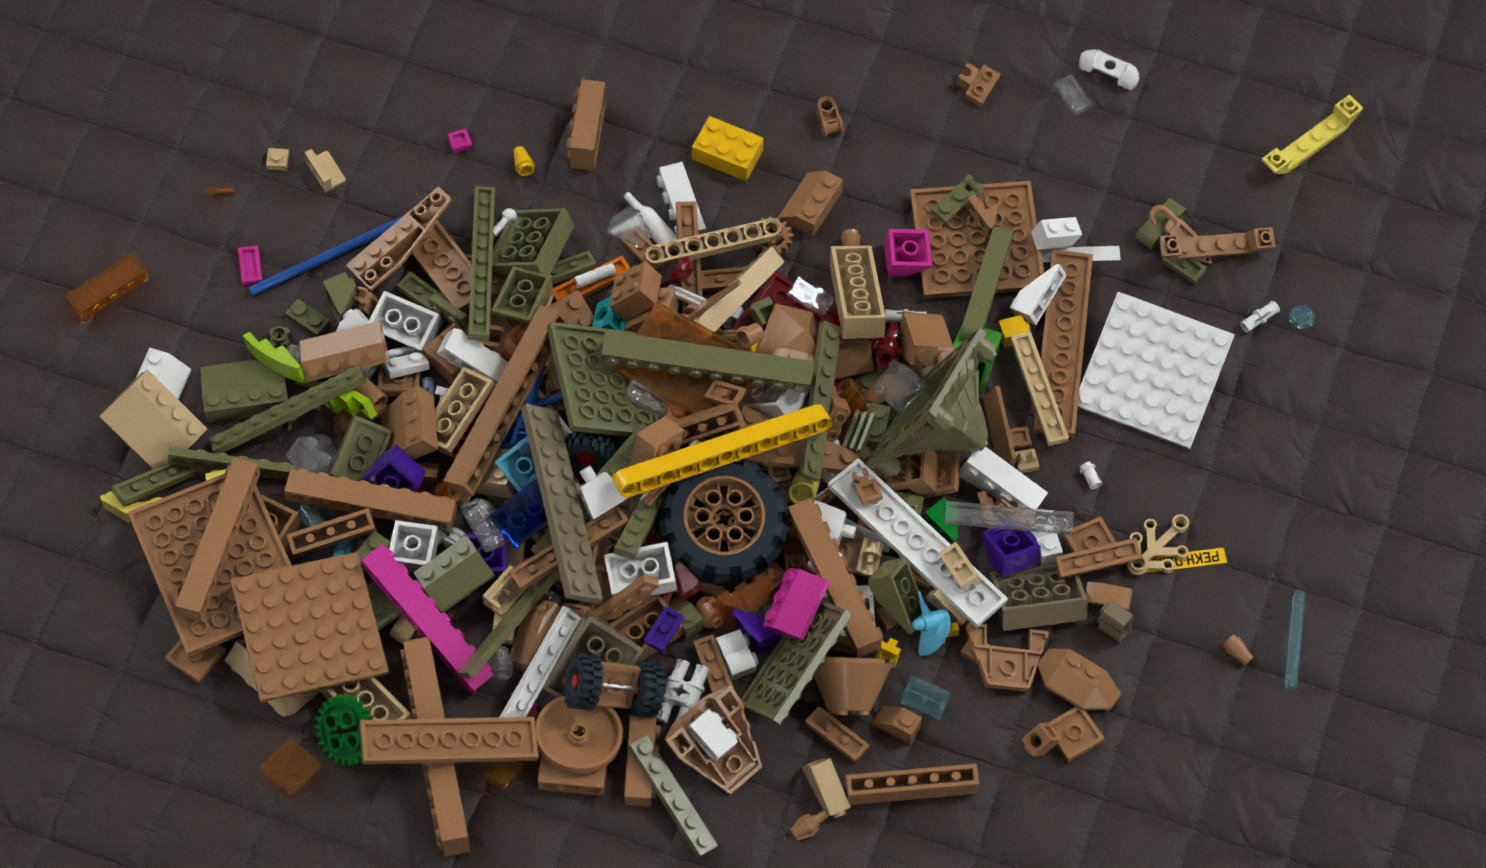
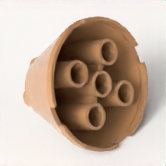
M825 657L823 663L816 668L813 677L826 708L829 710V714L848 715L849 710L850 714L869 715V711H871L894 664V659Z

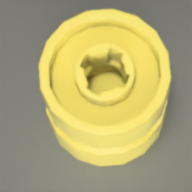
M799 470L795 472L789 489L791 501L796 504L809 498L813 500L816 497L820 480L815 482L799 476Z

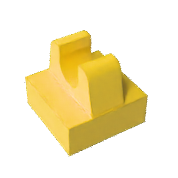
M892 638L889 639L888 643L881 641V648L877 650L875 658L894 659L892 666L894 668L898 662L901 650L896 647L898 641Z

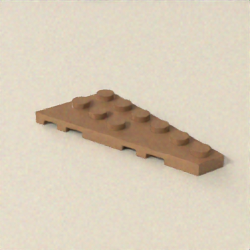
M743 406L741 410L745 422L743 428L773 419L746 406ZM803 439L738 461L745 462L747 459L751 462L767 466L800 467ZM826 440L822 469L827 472L841 473L859 458L860 453Z

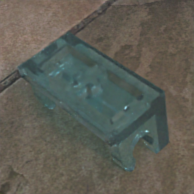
M911 675L903 692L901 704L941 720L950 701L951 692Z

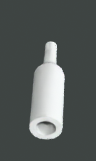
M630 192L624 195V199L636 212L637 222L656 244L678 240L677 235L651 207L641 205ZM674 249L668 250L669 254L675 251Z

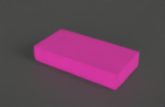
M258 245L238 248L242 286H251L263 281Z

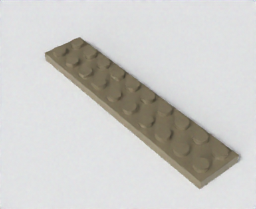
M525 404L521 407L565 598L599 603L603 598L558 410Z

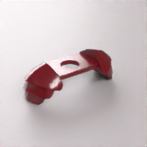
M689 257L678 259L675 271L671 273L672 278L662 283L660 288H667L669 284H675L679 281L684 283L687 281L693 271L692 262H690Z

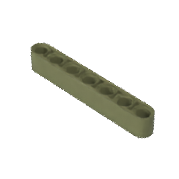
M996 226L993 227L959 338L967 339L979 328L984 330L1014 231Z

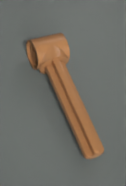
M753 323L749 326H742L738 330H716L708 339L712 343L738 342L741 347L748 348L764 339V331L759 324Z

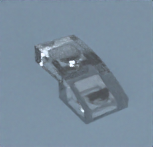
M800 277L795 280L786 294L801 305L822 315L827 312L835 299L819 286L815 289Z

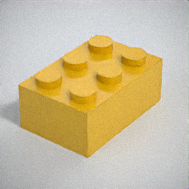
M709 116L692 146V160L747 181L763 152L764 138Z

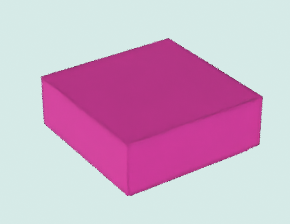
M466 128L447 134L453 154L472 148Z

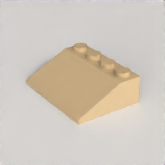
M148 369L142 372L99 416L152 470L168 463L169 447L175 448L180 446L188 449L207 430Z

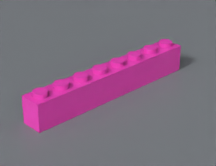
M381 544L362 559L361 567L422 638L429 637L431 649L467 691L473 695L491 680L494 675L492 667L486 663L474 678L460 677L457 672L476 651L475 647L469 646L463 640L465 639L463 633L451 626V620L444 612H439L433 598L427 597L422 592L421 584L417 580L413 581L408 575L409 571L402 563L398 564L394 559L395 555L391 549L385 548Z

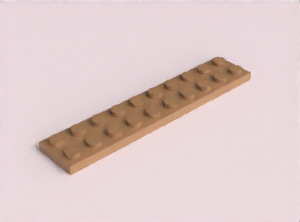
M1052 249L1050 268L1059 264L1067 276L1046 308L1041 361L1068 437H1074L1093 254ZM1035 411L1033 432L1043 433Z

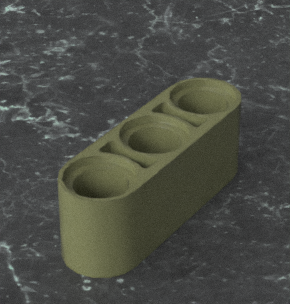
M1169 198L1163 204L1179 219H1183L1187 213V209L1172 198ZM1156 212L1154 215L1156 225H1153L1149 219L1135 236L1136 240L1150 250L1158 246L1160 236H1167L1165 224L1168 219L1161 212Z

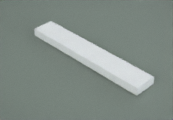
M563 606L499 718L527 716L582 619L568 607Z

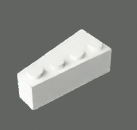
M987 447L982 451L977 450L971 453L960 467V478L982 491H986L987 494L996 499L1001 497L1012 506L1019 507L1021 512L1028 517L1036 511L1048 494V492Z

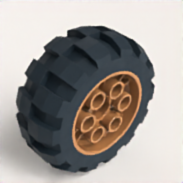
M747 459L745 462L735 461L669 485L666 494L663 495L659 509L661 543H668L670 557L675 562L676 568L687 577L691 575L700 580V584L715 587V584H723L729 588L744 585V582L751 578L756 580L768 571L769 566L774 561H777L784 548L789 528V512L786 499L781 495L780 486L771 475H766L760 470L761 466ZM721 492H727L726 499L722 498ZM716 496L719 502L711 504L708 501V497ZM731 496H738L741 501L733 504L729 501V498ZM699 501V502H701L704 506H706V508H703V507H702V508H699V507H696L695 505H696L697 502ZM747 502H749L752 506L749 508H741ZM699 514H706L709 519L706 522H700L697 516ZM748 514L751 520L743 522L740 519V515ZM720 518L728 520L726 526L723 523L719 524ZM705 528V532L698 538L694 536L693 532ZM743 528L755 532L752 538L743 532ZM710 532L718 533L720 537L716 540H711L708 534ZM731 532H738L741 537L738 540H733L729 534ZM727 540L728 552H720L721 541Z

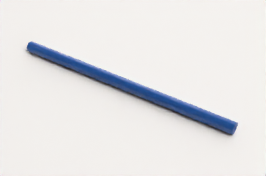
M403 216L248 287L251 296L253 297L377 239Z

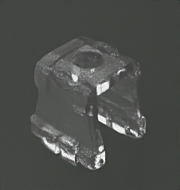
M892 359L882 378L874 385L873 390L886 400L894 410L902 412L911 401L922 393L924 394L928 388L915 372L897 360Z

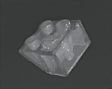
M326 435L298 437L285 456L293 465H296V469H305L317 474L322 472L333 477L334 475L330 474L338 450Z

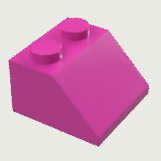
M888 229L884 239L887 277H908L932 267L928 230Z

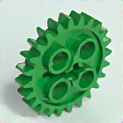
M343 694L329 698L327 702H323V708L318 709L321 715L316 716L320 723L315 725L320 731L315 735L322 739L318 744H324L325 746L323 753L329 751L328 758L335 757V763L341 762L343 766L347 764L351 766L362 762L360 729L333 734L332 731L359 726L360 720H371L374 715L367 714L370 709L369 707L363 708L364 701L357 702V697L351 698L350 694L344 696Z

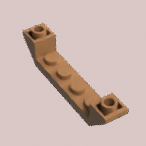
M1273 227L1255 228L1246 233L1180 238V235L1159 237L1162 257L1171 260L1241 255L1276 247Z

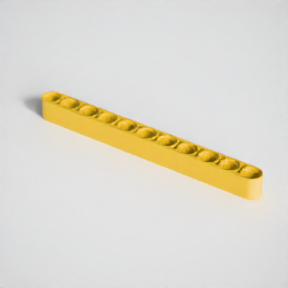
M815 404L621 469L614 473L612 481L620 495L628 498L828 430L833 422L821 404Z

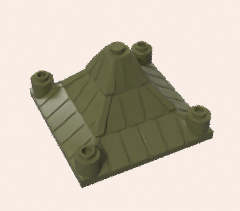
M977 329L916 382L868 460L866 466L869 469H878L888 478L891 475L895 477L902 468L900 466L901 461L897 458L905 454L909 456L936 450L974 453L977 450L982 451L988 444L986 440L988 431L985 417L979 404V371L977 366L979 360L983 363L986 361L991 362L997 354L995 351L997 346L985 338L986 332L983 329Z

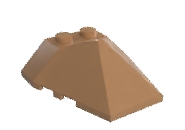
M775 303L766 324L764 339L760 342L755 353L814 361L819 330L813 312Z
M731 685L702 698L671 725L664 739L676 757L728 794H732L763 767L755 741H753L750 733V724L746 720L743 710L745 709L744 704ZM708 709L716 712L721 717V723L735 733L736 740L738 741L716 763L686 731L689 725Z

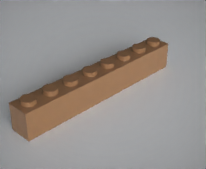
M233 458L231 465L227 466L225 481L220 484L217 501H214L211 506V516L204 523V534L197 541L196 554L194 557H191L188 574L184 575L182 579L181 592L174 599V606L179 616L203 622L261 474L257 463Z
M291 469L284 490L287 501L350 513L369 508L372 517L437 526L439 530L452 532L457 513L456 500L448 496L438 497L428 492L417 493L407 488L396 489L386 484L375 485L365 480L353 481L347 477H332L326 473H311L305 469Z
M812 498L789 506L788 517L817 576L830 581L825 592L830 603L846 609L852 614L844 631L857 658L880 649L881 640L883 639L882 632L879 627L875 628L873 624L874 616L870 609H866L864 605L866 602L862 592H858L855 587L857 586L853 574H849L846 569L848 564L845 557H840L838 553L839 546L836 539H831L829 535L831 531L827 521L823 522L820 517L822 512L819 505L814 504Z

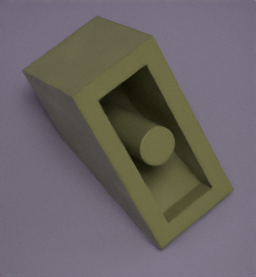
M677 596L669 602L668 606L671 609L684 615L682 637L685 641L703 630V618L689 601Z

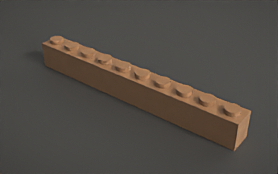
M540 305L494 390L457 454L455 461L446 474L444 482L454 492L473 496L552 352L547 325L550 322L568 323L567 318L559 309Z

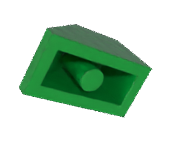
M943 497L925 512L924 520L945 540L953 544L958 539V509L953 502H948Z

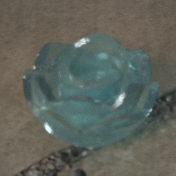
M1297 305L1290 310L1289 321L1294 327L1305 329L1313 324L1315 315L1307 305Z

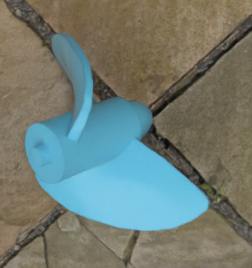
M918 591L922 615L913 621L912 628L921 630L919 655L926 656L934 653L945 641L950 629V616L946 609L931 612L925 604L921 592Z

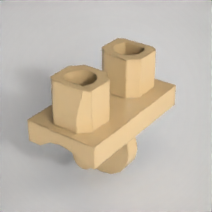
M864 537L855 573L859 576L870 578L879 568L885 542L873 541Z

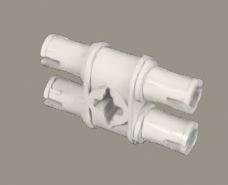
M681 659L676 660L672 675L666 679L665 701L662 703V709L659 710L658 716H656L657 721L662 722L663 720V723H667L673 706L681 707L676 718L678 720L699 702L701 694L705 691L703 684L710 670L708 667L702 665L701 668V665L697 664L691 681L686 682L683 679L690 663L685 660L681 662Z

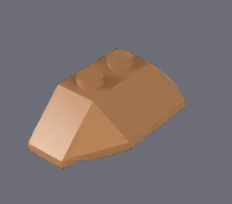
M721 404L674 422L684 429L680 450L687 448L694 440L704 442L743 429L745 425L737 404Z
M1048 649L1037 663V668L1040 671L1045 688L1081 710L1104 709L1105 711H1110L1121 696V692L1106 670L1071 649Z

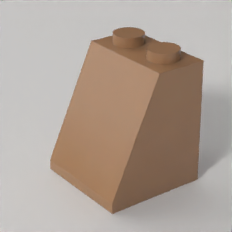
M914 312L902 313L898 344L899 347H902L901 356L911 365L935 367L954 350L943 315Z

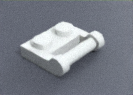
M410 346L388 350L389 357L391 358L390 362L382 364L390 379L429 370V362L423 352Z

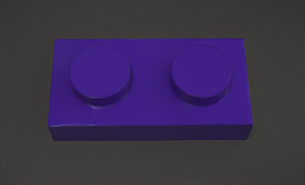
M665 606L645 637L644 644L663 653L682 624L684 615Z

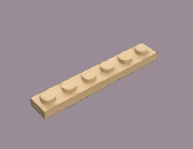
M1031 331L1011 336L1010 340L1048 446L1068 442L1069 437Z

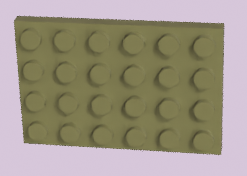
M821 601L804 640L785 637L780 639L741 698L744 707L778 724L785 720L793 703L800 698L801 691L805 685L812 680L816 668L823 663L826 653L835 645L839 633L848 625L852 614L846 609Z

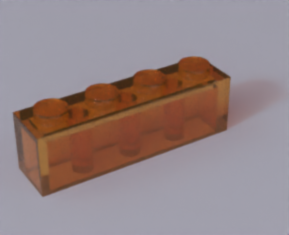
M133 252L125 255L111 267L103 269L94 278H89L79 288L71 290L65 296L67 307L82 324L149 279L147 268Z

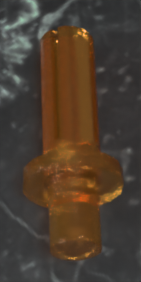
M212 184L211 188H203V194H211L212 197H214V194L234 192L233 186L213 187Z

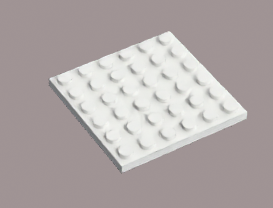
M1117 292L1080 385L1078 408L1191 449L1235 334Z

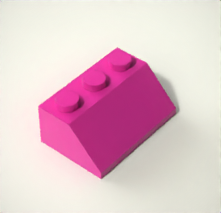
M789 568L783 576V583L780 589L774 595L771 609L765 615L763 626L781 637L804 640L830 581L801 569Z

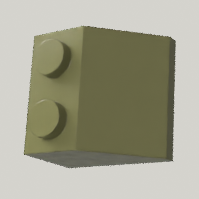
M346 272L323 281L326 302L338 325L344 319L342 316L347 311L357 309V304L352 298L353 295L358 296L355 290L357 287L353 278L349 279Z

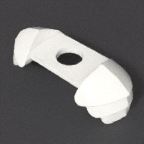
M1092 49L1081 53L1079 68L1083 71L1091 72L1094 68L1117 78L1118 85L1123 86L1125 89L1132 90L1137 86L1139 73L1137 68L1131 63L1112 57L1100 50ZM1111 61L1115 63L1116 67L1109 70L1105 68L1104 64Z

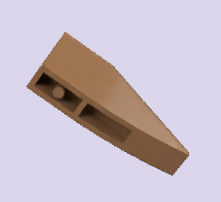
M438 186L346 264L353 278L363 288H367L368 291L375 289L403 265L452 199Z

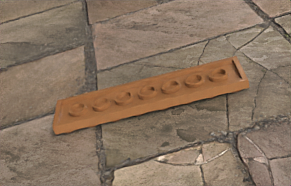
M534 717L360 720L359 723L362 764L537 761L539 757Z

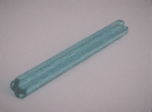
M1298 590L1293 594L1285 688L1291 690L1296 689L1298 682L1305 592Z

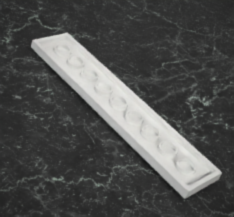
M859 458L828 483L827 487L839 479L829 489L902 558H907L909 565L935 589L939 588L947 600L976 628L1000 609L1002 605L1007 603L1008 598L975 567L974 569L979 575L981 584L977 586L971 584L968 586V591H964L938 554L950 546V544ZM864 467L868 470V480L874 478L883 495L882 500L866 506H862L855 491V485L857 484L852 480L853 471L859 477L864 476L862 474V468Z

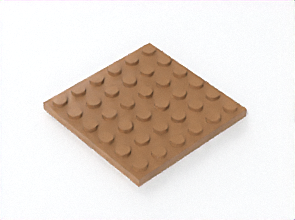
M1031 181L982 184L985 188L977 198L984 202L986 209L999 203L995 226L1014 231L996 293L1019 292L1044 274L1041 250H1037L1031 231L1037 225ZM956 186L910 189L914 228L929 231L932 267L920 272L924 299L972 295L990 239L972 217L967 207L947 225L931 213V209ZM970 187L966 189L969 193L972 191Z
M358 552L230 580L260 703L388 675L389 671Z

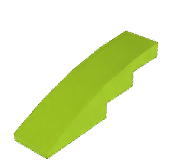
M251 332L243 335L248 351L258 361L286 378L300 383L306 382L301 366L283 345L275 349L266 338L258 342Z
M310 381L308 385L311 388L323 382ZM350 390L324 403L325 406L336 414L344 409L352 416L361 412L372 419L377 415L370 399L354 390Z

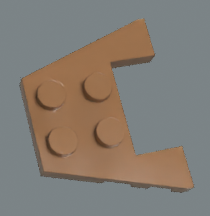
M968 622L966 624V631L985 687L1027 692L1030 689L1049 631L1030 629L1028 631V650L987 645V624H981L976 628L972 623Z

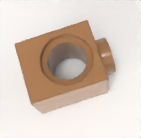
M1039 723L1021 740L1025 744L1026 751L1033 757L1047 754L1061 741V738L1050 723ZM1039 737L1042 740L1041 745L1038 742Z

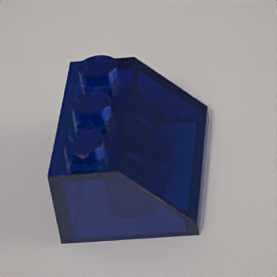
M537 476L493 509L488 516L514 549L548 524Z

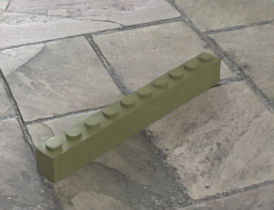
M605 331L601 352V361L608 365L624 364L629 368L645 367L647 370L654 372L665 370L674 375L685 373L694 378L705 376L711 380L718 381L726 379L735 384L746 382L756 387L772 386L776 390L787 388L793 389L797 393L810 392L814 361L612 331Z

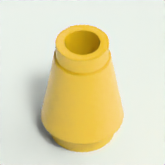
M516 147L513 150L515 170L521 176H528L533 173L535 163L524 147Z

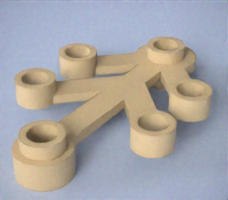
M1176 515L1172 520V527L1157 541L1155 539L1156 521L1147 519L1144 522L1143 528L1147 535V551L1142 554L1141 560L1127 563V569L1133 575H1143L1147 570H1162L1164 573H1171L1173 571L1174 562L1171 559L1149 561L1153 556H1176L1179 560L1187 558L1188 549L1186 546L1164 547L1178 533L1187 531L1189 519L1185 515ZM1147 524H1152L1154 527L1148 528ZM1177 524H1182L1183 527H1182V528H1181V527H1177L1176 525H1177ZM1133 532L1130 535V539L1134 537L1139 538L1138 545L1141 551L1140 545L1143 537L1139 532ZM1178 551H1184L1185 554L1181 555ZM1139 564L1141 568H1136L1134 565ZM1169 564L1171 567L1166 568L1164 565Z

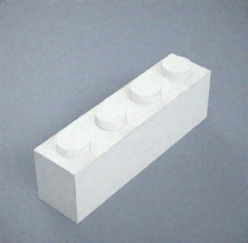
M683 162L659 167V176H656L659 188L663 187L664 193H662L665 205L668 204L670 208L668 209L670 220L675 222L674 231L676 235V202L696 201ZM697 205L698 233L700 235L706 233V227Z
M456 328L446 333L436 353L461 370L463 367H466L492 379L496 384L508 364V361L501 358L499 353L490 351L478 340H468L467 334Z

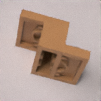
M935 451L909 456L905 454L897 458L901 461L900 466L902 468L895 477L892 475L889 478L887 477V485L893 491L909 488L917 496L924 498L958 492L960 454L958 452H948L938 455Z

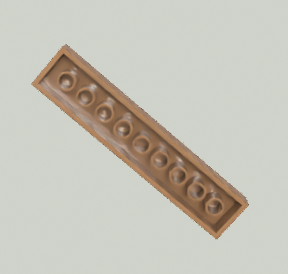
M429 637L404 641V650H400L413 719H445ZM422 763L438 850H443L444 857L470 852L454 763Z

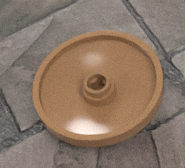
M560 696L548 703L540 712L535 728L537 747L549 763L564 771L588 773L605 767L616 757L621 747L623 729L620 718L612 707L597 705L592 711L572 709L566 706L565 696Z

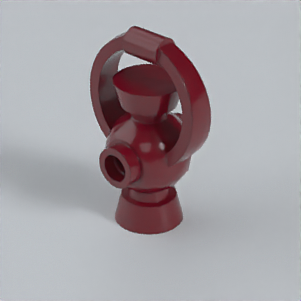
M890 321L885 329L884 338H875L871 346V350L876 355L875 361L881 368H891L894 366L896 359H899L902 352V347H899L897 342L898 324Z

